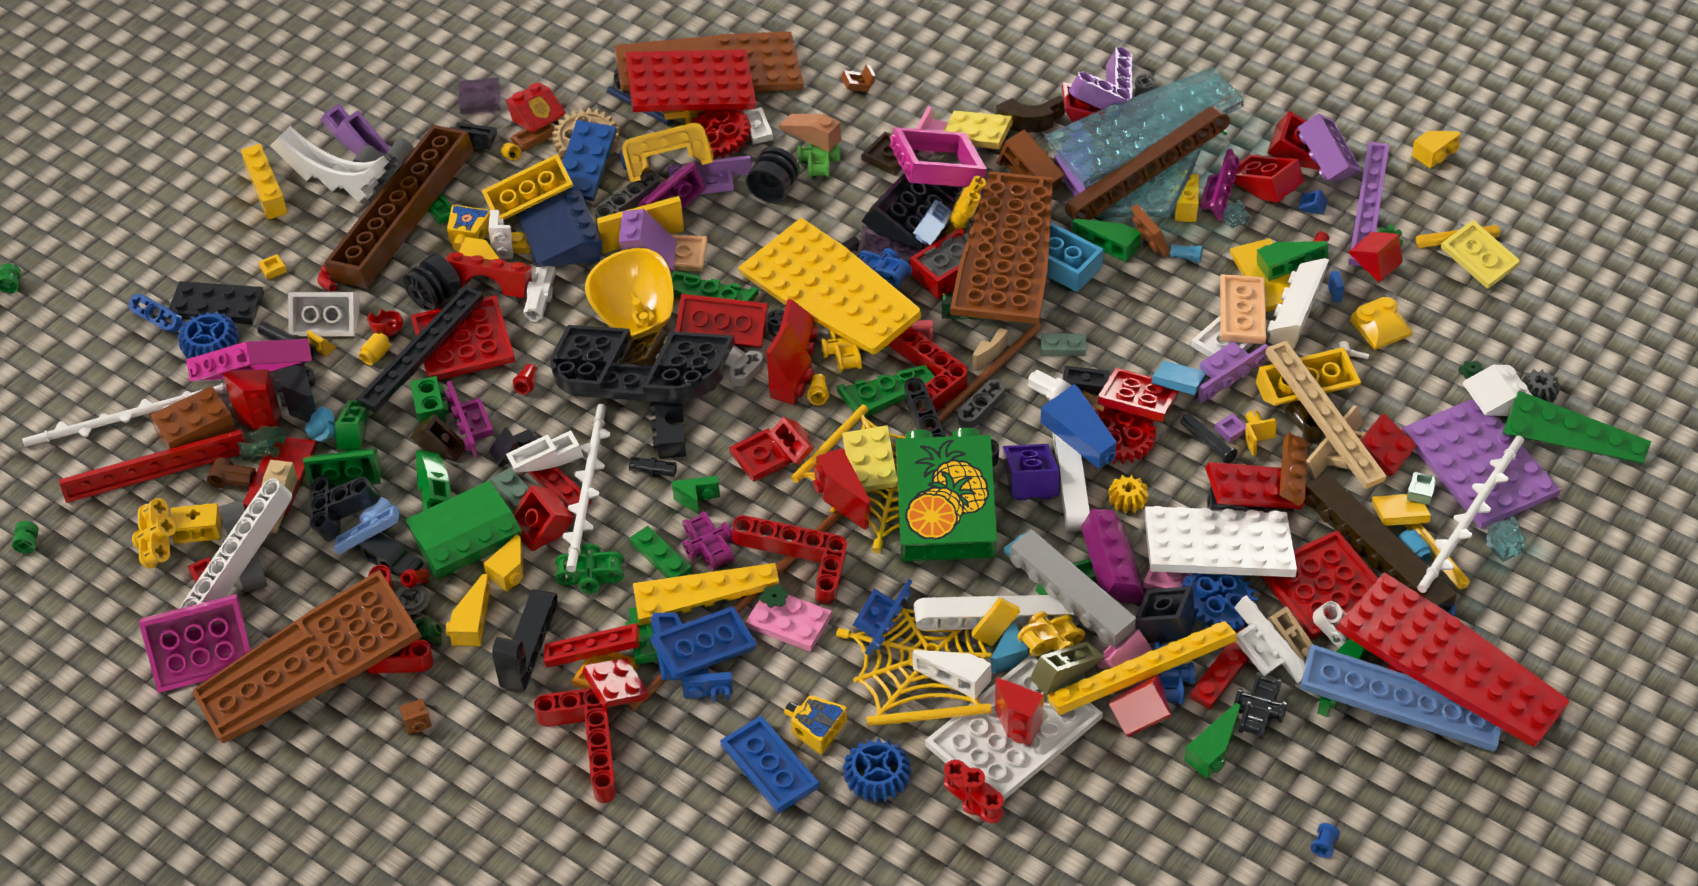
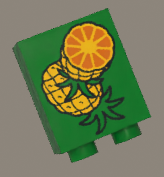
M960 428L952 432V437H933L931 431L913 430L906 433L905 438L896 439L901 562L996 558L997 533L991 435H980V431L974 428Z

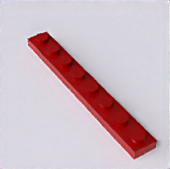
M240 429L59 479V484L65 502L68 503L214 462L216 458L227 459L241 455L240 452L245 454L247 449Z

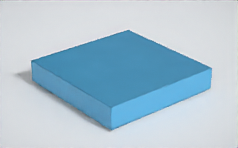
M1164 360L1154 373L1151 383L1195 395L1199 386L1205 381L1207 374L1202 370Z

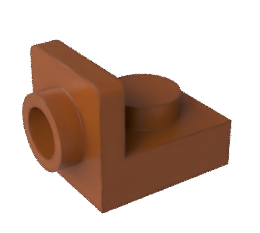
M423 699L399 706L408 735L432 727Z

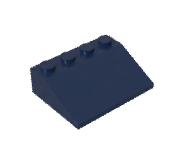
M580 190L560 192L516 214L537 267L600 262L602 240Z

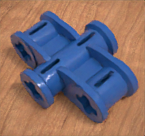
M885 248L882 256L864 250L859 254L860 260L895 288H899L905 276H909L912 272L909 263L900 259L898 253L891 248Z
M1155 642L1154 650L1159 649L1168 644H1160L1159 642ZM1194 662L1181 664L1158 674L1167 702L1183 704L1184 688L1182 681H1189L1190 684H1194Z

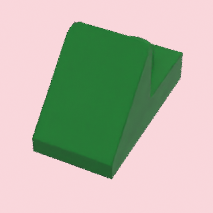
M718 476L671 481L674 500L699 514L697 500L720 497Z

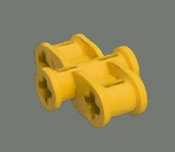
M828 329L830 340L821 339L823 357L828 358V355L835 354L839 373L850 368L857 367V369H862L859 350L864 349Z
M155 498L149 504H144L138 509L139 530L132 535V542L139 549V561L148 569H152L158 563H163L169 559V536L173 535L176 531V524L169 517L168 504L162 498Z
M1040 611L1034 614L1029 620L1028 625L1020 630L1017 639L1021 643L1024 642L1033 657H1037L1052 650L1058 651L1079 644L1085 637V631L1073 623V618L1069 614L1050 621L1048 614L1045 611Z

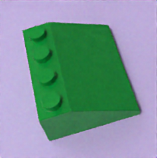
M490 481L405 519L407 527L436 580L497 552L515 535L521 537L522 530L511 510Z

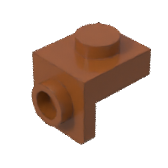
M866 64L862 73L844 70L841 78L847 90L868 93L875 82L876 76L871 66Z

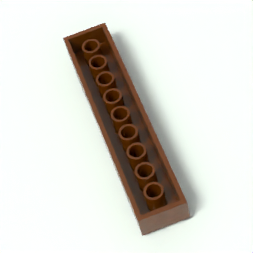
M432 125L413 152L390 178L325 261L332 281L366 289L369 288L474 151L468 131Z

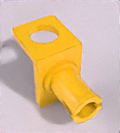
M1254 410V414L1252 411L1246 414L1248 423H1246L1245 442L1252 456L1257 455V441L1276 437L1277 423L1274 418L1262 420L1260 413Z

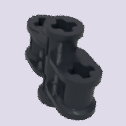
M1257 672L1251 694L1243 692L1242 688H1238L1234 704L1237 702L1240 705V709L1245 710L1238 732H1249L1259 735V738L1264 739L1270 717L1277 719L1280 723L1283 722L1288 702L1276 701L1282 683L1281 678L1275 680L1262 676V673Z

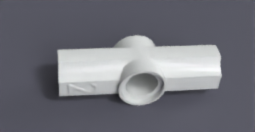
M553 266L537 267L533 281L528 283L524 317L529 319L530 322H538V320L543 319L547 302L550 303L552 300V284L556 274L555 267Z

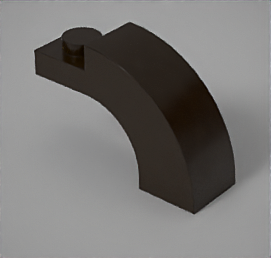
M1060 95L1043 104L1030 106L1021 104L1014 98H1011L996 105V115L1012 116L1011 130L1018 132L1025 130L1027 133L1041 132L1053 128V121L1065 115L1064 99Z

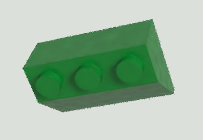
M377 448L319 454L303 458L310 487L312 482L319 476H326L336 487L360 477H365L372 485L381 484V465Z

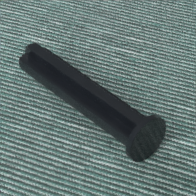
M1191 414L1182 416L1180 423L1219 455L1223 463H1231L1236 458L1238 453L1236 448L1229 447Z

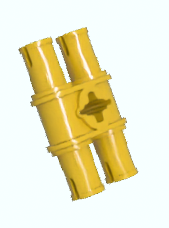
M974 176L970 186L962 191L950 216V225L945 231L946 236L959 228L965 229L968 226L979 204L980 192L986 185L984 178L978 182L980 176Z

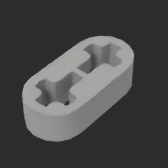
M758 351L745 353L731 367L729 371L730 382L735 386L748 384L763 368L762 354Z

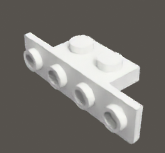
M1244 596L1234 608L1249 626L1236 634V643L1264 676L1282 665L1297 683L1301 682L1305 662L1290 648L1289 643L1274 629L1273 624L1258 610L1257 605L1248 596Z

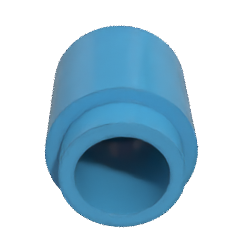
M1406 530L1399 536L1398 539L1424 563L1431 558L1430 546L1416 530Z

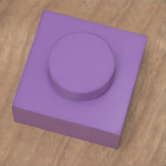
M1232 413L1215 424V431L1226 441L1232 443L1245 435L1246 425Z

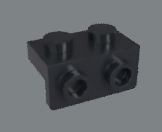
M457 122L455 128L450 127L468 131L473 148L490 150L497 136L496 127Z

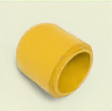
M505 143L501 148V154L506 159L516 161L521 156V148L513 143ZM509 152H514L516 154L515 157L511 158Z

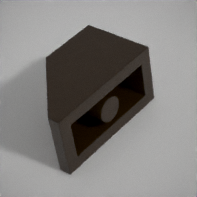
M435 414L421 421L410 436L424 451L439 453L442 458L453 462L459 458L465 449L463 440Z

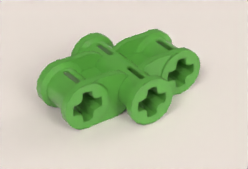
M808 143L809 147L798 145V163L808 162L809 178L813 176H826V178H830L829 161L840 163V144H837L830 152Z

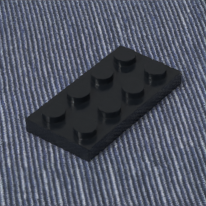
M179 281L169 309L179 314L182 319L191 320V317H198L199 313L206 315L207 312L214 314L217 311L219 315L225 313L226 317H231L234 323L253 324L264 295L263 287Z

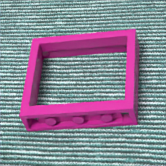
M894 127L893 135H890V147L894 152V156L897 157L899 165H901L909 183L968 187L974 176H980L978 182L982 178L985 179L987 168L966 133ZM913 150L955 153L961 164L918 161Z
M308 339L243 342L186 359L190 382L224 380L222 374L228 371L269 369V373L276 372L277 369L310 362L312 358Z

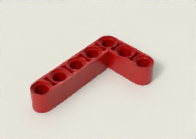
M911 326L888 344L890 348L915 366L926 365L935 376L925 386L936 412L957 397L967 387V367Z
M741 515L734 519L732 539L737 545L821 563L816 580L815 599L823 605L834 602L847 550V541L843 536Z
M385 565L372 567L368 576L380 570L394 591L390 569ZM416 640L370 667L366 672L380 674L427 671L434 664L430 644L425 640Z
M592 688L538 696L534 701V710L537 722L541 726L550 727L585 722L594 798L601 803L612 801L616 796V784L608 708H603Z

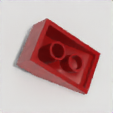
M1288 111L1276 124L1267 153L1273 157L1298 159L1300 167L1315 170L1321 169L1319 164L1315 163L1310 157L1309 152L1311 150L1308 145H1305L1299 137L1301 132L1298 127L1305 123L1306 120Z
M1250 154L1240 162L1235 175V182L1233 183L1261 200L1276 203L1282 201L1286 195L1295 191L1298 186L1304 183V178L1298 159Z
M785 321L766 352L769 393L772 399L795 405L798 398L804 395L807 383L812 381L814 369H812V359L790 323Z
M843 448L816 456V466L814 467L815 480H813L816 493H820L824 502L864 530L868 529L871 501Z

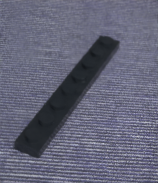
M465 285L356 398L358 405L376 413L484 300L483 293Z

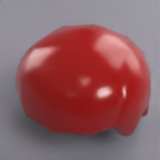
M381 309L377 316L370 313L367 318L373 334L382 333L387 337H391L398 333L403 326L401 314L394 310L385 311Z

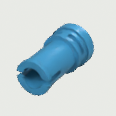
M1172 244L1170 257L1189 259V261L1200 263L1203 246L1191 245L1189 247Z

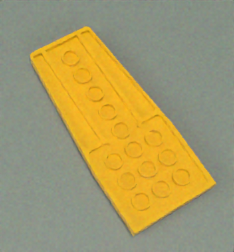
M803 218L798 219L738 267L741 275L781 303L786 305L788 299L794 300L813 316L816 323L871 354H877L921 318L918 306L846 247Z

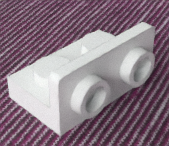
M490 210L489 236L491 248L499 259L513 258L511 226L504 225V219H500L499 210Z

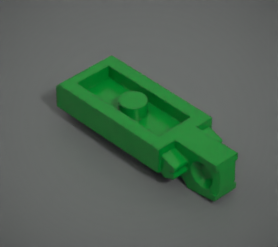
M628 608L630 621L625 622V626L637 623L640 629L639 647L631 649L635 665L658 661L657 651L650 641L653 635L651 624L639 625L637 608Z

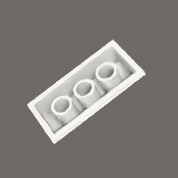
M1324 258L1302 263L1299 265L1297 272L1292 271L1288 281L1291 286L1290 288L1285 287L1281 300H1284L1283 304L1278 303L1274 316L1277 318L1275 321L1271 320L1268 326L1267 333L1270 334L1268 343L1275 345L1286 340L1294 350L1321 288L1328 259Z

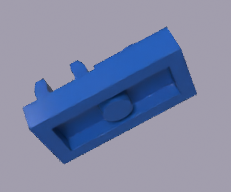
M731 672L682 676L684 698H700L711 695L712 701L716 702L717 694H725V699L728 701L730 693H733Z

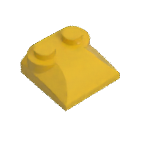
M1382 297L1361 305L1351 315L1350 322L1374 350L1411 336L1413 333L1397 311V302L1389 297Z

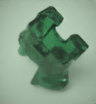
M263 426L256 431L248 432L247 437L254 441L252 444L238 442L240 455L246 462L253 461L257 456L265 457L272 455L274 458H277L280 449L273 446L277 442L284 443L287 435L278 426Z

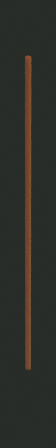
M1033 324L937 414L940 423L951 415L1042 329L1041 324ZM838 511L831 513L814 530L826 532L843 514ZM791 556L784 557L776 565L778 576L797 558ZM761 592L743 596L733 605L737 613L739 614ZM661 673L646 687L649 692L647 699L667 681L662 680ZM646 700L628 703L627 706L634 712Z

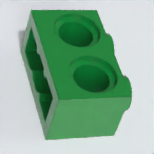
M437 377L410 381L419 424L434 414L444 423H447L445 414L449 413L446 400L442 401L441 399L446 396L443 384L438 385Z

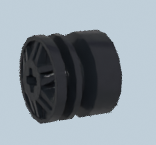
M767 147L762 150L746 177V185L756 198L768 203H779L784 200L800 172V165L790 152L778 147Z
M434 253L421 261L419 266L412 268L411 271L403 275L402 278L407 294L425 311L435 310L438 305L444 302V299L450 298L461 288L460 278L452 265L445 258Z

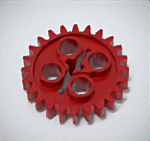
M704 110V114L697 113L698 118H691L692 123H698L703 126L711 145L714 160L718 156L724 159L725 154L733 156L732 151L740 152L738 147H745L744 141L750 140L748 135H751L750 128L752 127L747 114L745 115L743 110Z
M1105 407L1103 411L1098 408L1095 409L1096 414L1117 442L1116 456L1112 464H1115L1117 460H1120L1122 465L1125 464V460L1134 463L1135 457L1142 460V455L1148 456L1149 450H1153L1156 441V428L1153 427V421H1148L1147 417L1129 415L1117 409L1111 410Z

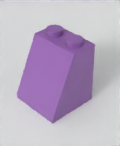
M644 209L623 211L619 236L621 250L647 248L655 251L666 261L672 274L676 257V239Z

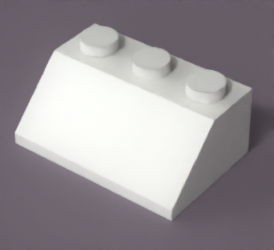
M288 292L289 334L307 336V331L310 330L319 336H355L359 318V292Z

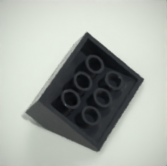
M903 173L872 205L861 222L879 236L921 249L925 244L917 240L916 234L913 232L933 202L937 200L953 211L957 201L938 185L909 183L906 175Z

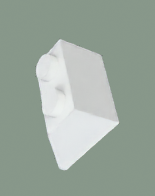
M1492 365L1463 382V385L1485 416H1508L1518 391L1532 395L1527 385L1521 381L1515 369L1510 365Z

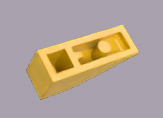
M487 574L481 575L452 611L450 622L446 623V636H450L452 646H481L490 595V584Z

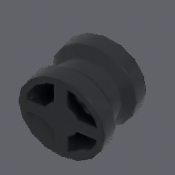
M775 309L767 315L768 332L776 337L780 330L784 310Z

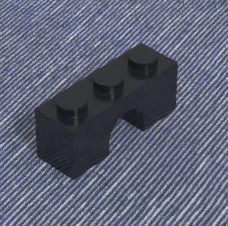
M650 402L651 416H655V419H651L652 433L657 434V436H652L653 450H658L659 459L685 457L684 425H671L684 422L683 404Z

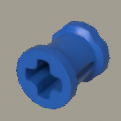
M1321 823L1318 826L1317 838L1312 842L1310 849L1319 857L1330 858L1334 853L1333 846L1335 841L1339 839L1340 830L1334 825Z

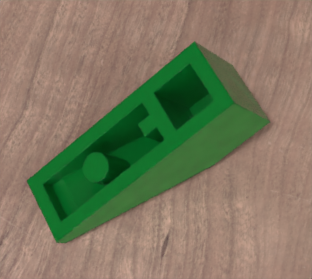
M1074 219L1072 222L1073 234L1103 248V252L1124 262H1127L1140 248L1141 232L1123 223Z
M1326 241L1275 242L1257 249V265L1268 281L1292 273V271H1297L1302 263L1324 258L1328 259V243Z
M348 400L335 422L337 449H344L346 452L360 449L365 440L370 410L358 405L357 400Z
M1237 702L1186 746L1184 761L1207 779L1213 773H1219L1225 765V759L1239 718L1240 705Z

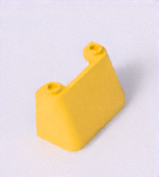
M690 123L627 139L623 144L622 152L630 182L641 180V175L649 171L651 167L649 156L687 147L689 157L700 160L702 165L712 163L714 157L703 126L698 123Z

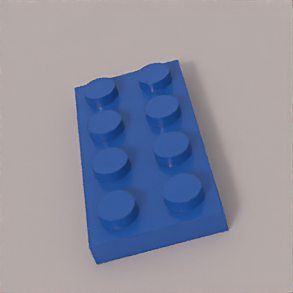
M576 120L562 162L574 186L562 192L580 190L584 200H595L617 133L616 126Z
M733 606L653 634L650 639L673 679L753 651L757 646V643Z
M762 716L720 740V745L777 814L819 789L817 779Z

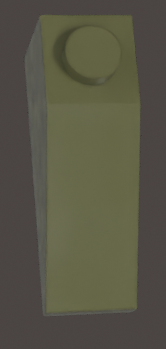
M1088 642L1041 655L1030 680L1037 685L1039 690L1049 694L1058 689L1065 688L1102 661L1104 656Z

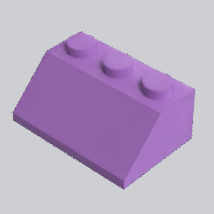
M1317 114L1298 127L1301 132L1299 137L1310 148L1309 155L1315 163L1319 164L1321 168L1319 173L1324 180L1335 183L1362 172L1332 118Z

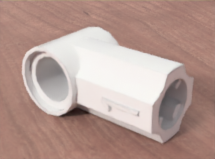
M1036 370L1030 374L1027 386L1051 401L1072 385L1060 378L1055 379Z

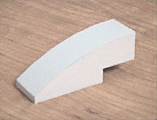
M571 430L554 439H550L547 434L506 454L515 472L549 469L584 457Z

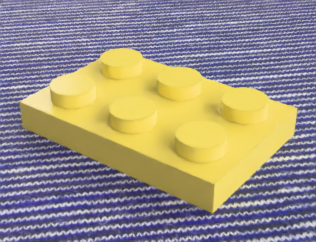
M954 111L944 131L966 133L974 147L1000 149L1013 120L1012 116Z
M1474 220L1445 240L1441 245L1442 250L1487 289L1520 264V260Z
M888 425L842 433L845 453L866 492L898 487Z

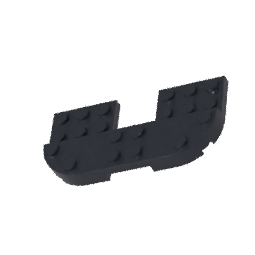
M568 325L551 355L550 365L556 385L574 397L684 404L716 389L723 378L722 369L735 344L734 335L671 331L653 366L617 363L631 337L630 329Z

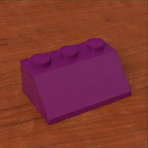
M693 162L686 163L676 170L654 191L644 197L638 203L639 207L679 196L682 209H684L706 190L696 164Z

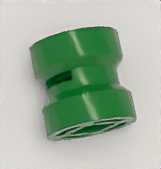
M11 263L0 266L1 292L11 294L18 290L21 277V269Z
M30 521L18 522L15 525L12 548L24 554L33 552L36 548L38 526Z

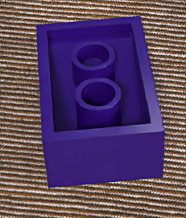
M1049 444L1003 446L1008 485L1012 499L1028 500L1034 497L1050 499L1054 496H1059V469Z

